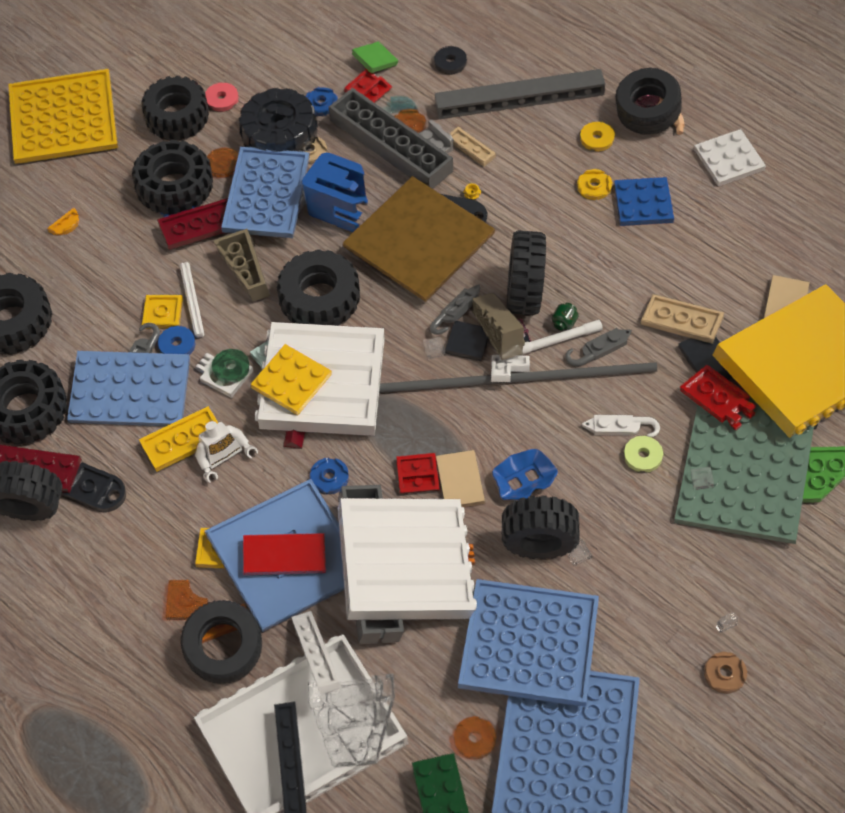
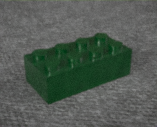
M454 753L412 762V772L422 813H469Z

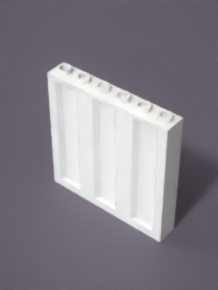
M272 322L271 330H267V341H269V344L265 345L264 354L267 358L266 361H263L262 370L283 345L287 344L332 370V375L299 415L292 413L258 393L257 403L260 407L255 412V421L259 423V429L292 431L294 429L302 432L375 436L385 339L384 328Z
M460 499L340 500L338 518L347 620L470 619L473 612L476 611L477 602L476 599H473L472 593L474 591V581L470 578L472 564L471 561H468L469 544L465 540L467 527L463 524L465 511L464 507H461Z

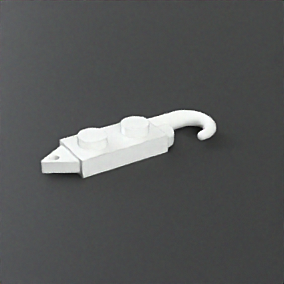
M594 415V418L582 423V427L593 432L594 435L633 436L639 432L640 424L652 425L654 427V431L647 434V437H654L660 431V425L654 418L633 417V415Z

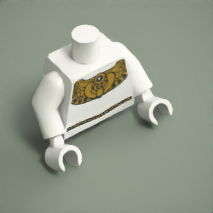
M210 421L205 426L206 431L198 436L199 444L197 445L195 457L201 469L205 471L203 475L204 480L211 483L209 475L212 474L215 480L218 479V475L216 472L211 471L210 468L213 469L242 451V446L245 448L244 452L249 458H252L249 455L250 449H254L257 454L258 450L248 444V439L238 428L231 425L225 426L222 422Z

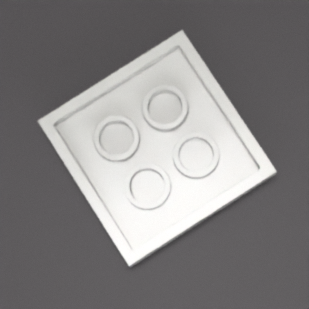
M741 129L694 145V151L717 186L764 171L766 167Z

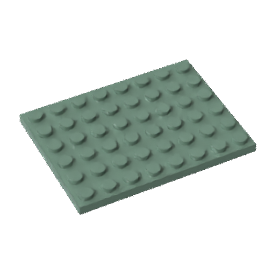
M750 395L748 402L755 405V409H753L755 416L749 419L741 410L738 415L742 417L739 421L742 426L738 430L733 429L727 420L721 423L697 405L674 523L796 544L814 427L810 425L802 434H795L789 438Z

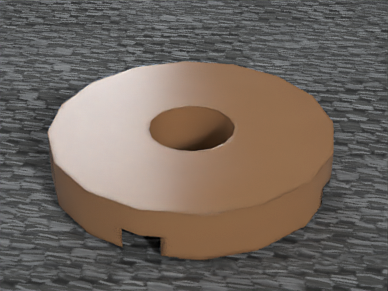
M720 652L715 653L707 661L704 676L712 689L719 693L730 694L737 692L743 687L747 679V668L742 659L740 660L735 654ZM723 668L729 669L731 676H723L720 670Z

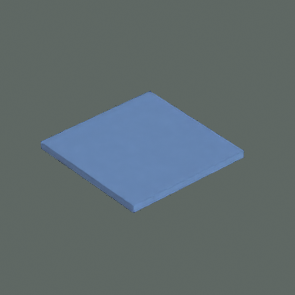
M312 479L205 530L207 538L248 609L257 620L262 632L345 590L339 523ZM325 534L326 573L244 575L243 535Z

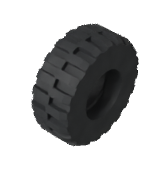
M170 140L167 142L161 141L156 145L153 144L147 150H143L132 168V179L138 200L145 207L151 208L156 213L177 214L183 210L192 209L194 205L199 207L209 197V193L213 188L209 158L196 145L189 144L186 141ZM170 174L184 175V177L175 181L161 180Z
M522 230L513 232L507 285V309L512 314L534 316L540 312L546 265V235L542 232Z
M318 249L311 252H303L299 256L296 255L283 266V270L278 275L276 287L279 305L283 314L292 323L339 326L341 322H345L351 317L350 314L355 313L360 302V284L357 270L353 268V264L349 260H345L344 256L335 254L333 251ZM319 283L328 284L334 288L323 296H310L304 293L306 288Z
M6 273L5 275H0V311L9 307L23 308L17 316L8 320H0V354H16L18 351L28 350L32 345L35 346L41 337L46 335L48 332L47 328L50 327L52 322V309L44 288L35 279L27 278L23 274Z
M22 359L12 363L7 362L4 366L0 367L1 441L5 443L13 442L17 445H22V443L31 444L36 440L46 438V435L49 433H53L57 429L56 426L63 421V414L67 411V396L57 373L49 368L48 365L41 362L37 363L34 360L24 361ZM19 395H38L35 402L25 409H7L8 404Z

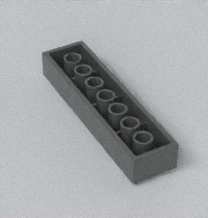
M351 88L329 106L331 122L410 178L413 176L433 189L453 172L452 156L354 88Z

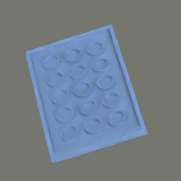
M240 147L221 227L222 232L236 233L248 229L251 235L293 238L303 192L302 179L307 173L310 158L309 152H275V150L264 151L258 148Z
M77 351L68 422L168 426L182 419L184 416L190 355Z

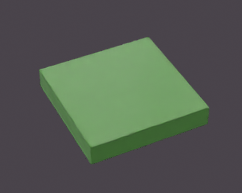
M379 41L352 49V55L371 73L398 64V59Z

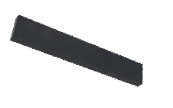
M296 702L274 704L284 813H307Z

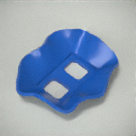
M529 449L510 455L492 470V476L498 486L499 495L503 500L528 498L535 489H546L551 486L558 474L555 465L538 449ZM535 470L539 478L529 481L525 473ZM517 478L522 487L513 490L508 482Z

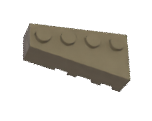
M248 229L213 240L218 253L253 302L270 296Z
M494 293L473 298V313L501 360L522 355L523 346H525L523 338L524 327Z

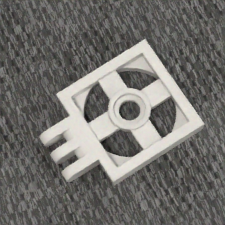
M223 351L217 357L206 353L204 355L205 359L202 358L199 361L200 364L195 366L197 371L203 373L200 377L202 383L230 398L235 395L253 372L252 366ZM222 361L231 363L225 369L218 366ZM238 367L242 369L241 378L234 375ZM229 372V377L226 378L223 376L224 373ZM212 373L219 375L216 383L210 378ZM228 382L234 383L230 386H224V384Z

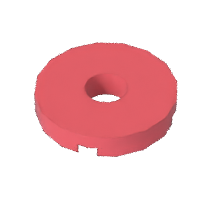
M229 83L213 84L205 92L208 107L213 108L214 111H227L232 109L235 103H238L237 89Z

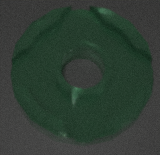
M238 349L223 350L212 361L213 374L217 380L223 383L239 382L249 373L250 364L248 357ZM229 364L236 365L233 369L226 368Z

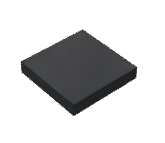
M455 321L445 354L481 362L489 338L482 326Z

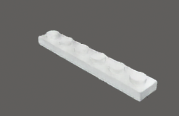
M309 611L293 616L294 628L319 693H329L340 689V681L312 612Z

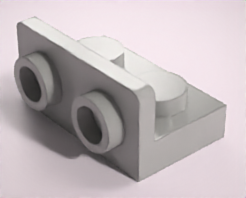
M433 120L428 121V128L419 134L447 154L453 151L452 136L446 133Z

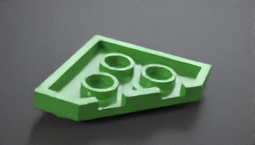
M845 446L811 447L802 503L821 502L845 479Z

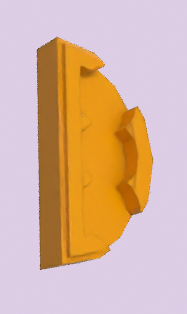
M75 208L71 209L47 228L48 232L61 236L74 231L79 223L78 212Z

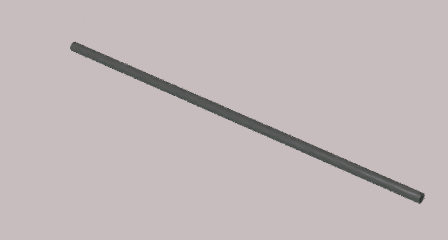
M657 362L511 373L510 382H491V375L380 383L379 393L657 372Z

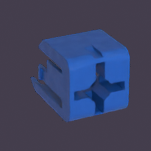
M322 153L302 179L307 212L314 218L354 232L359 227V224L337 216L335 212L352 218V220H358L362 215V212L358 211L356 207L357 204H368L362 165L332 153Z

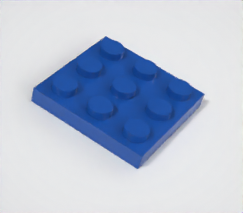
M667 177L614 180L620 226L674 223Z

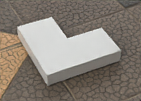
M492 355L491 382H510L511 371L529 372V356H515L501 360L499 355Z

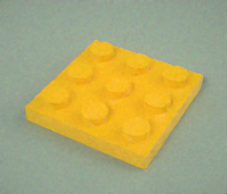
M284 344L251 383V388L292 413L299 415L330 378L332 370Z

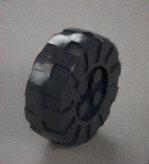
M289 88L267 89V91L253 95L240 110L239 132L245 147L258 148L264 151L275 150V152H306L310 150L311 144L315 143L318 133L316 111L311 101L296 90Z

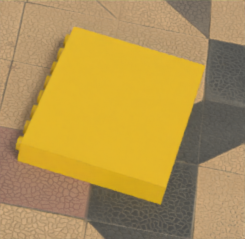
M826 284L720 342L713 353L715 359L789 438L795 434H802L810 425L814 427L822 418L825 417L827 419L835 410H842L845 407V303Z

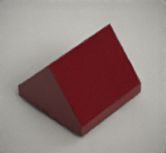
M294 429L286 431L283 447L302 449L306 432Z

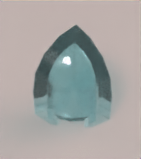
M402 95L390 97L391 113L418 112L417 105L411 98Z

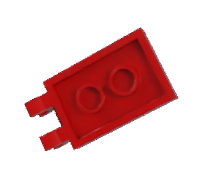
M706 365L680 386V391L721 423L727 420L735 430L742 426L739 422L742 417L738 415L741 410L749 419L755 416L753 411L755 405L748 402L749 395L709 365Z

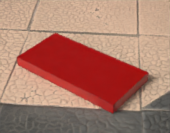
M325 534L243 535L244 575L326 573Z

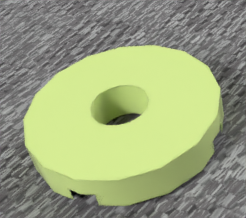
M637 436L626 444L624 459L627 465L634 471H645L646 473L660 466L663 458V449L659 442L652 437ZM644 451L647 452L649 456L641 457L638 453Z

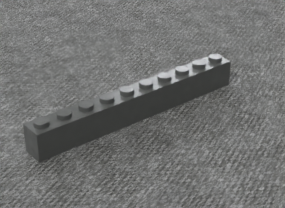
M601 69L438 92L435 93V108L438 120L603 96L606 83Z

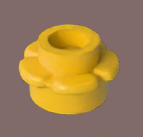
M470 183L464 189V196L471 200L477 199L481 194V190L477 184Z

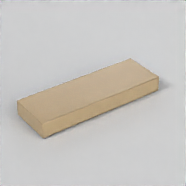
M460 127L455 128L449 133L453 138V145L483 167L496 157L495 152Z

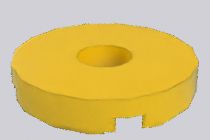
M591 122L582 128L580 141L586 149H594L600 152L612 146L615 133L613 128L606 123ZM599 135L601 138H594L593 136Z
M587 170L578 177L577 189L587 199L600 200L610 194L612 179L602 170ZM594 182H595V183H598L599 185H598V186H592L591 183H594Z

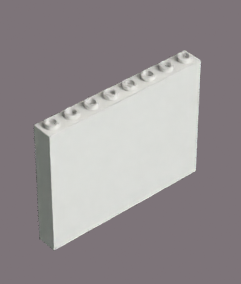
M344 634L331 638L325 644L340 681V689L320 694L306 657L300 656L293 659L289 665L275 669L271 675L257 679L253 685L239 689L235 695L228 699H221L210 709L201 710L194 717L199 730L246 813H284L274 704L296 702L306 803L408 744L406 733Z

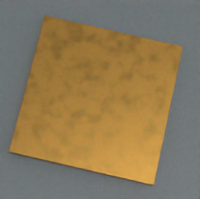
M412 176L342 243L343 247L426 302L495 233V228Z

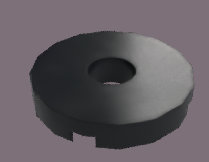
M445 46L435 53V67L440 72L444 71L445 74L459 73L467 65V54L459 47Z

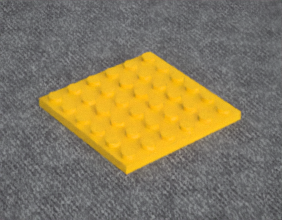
M109 69L8 84L15 164L118 148Z

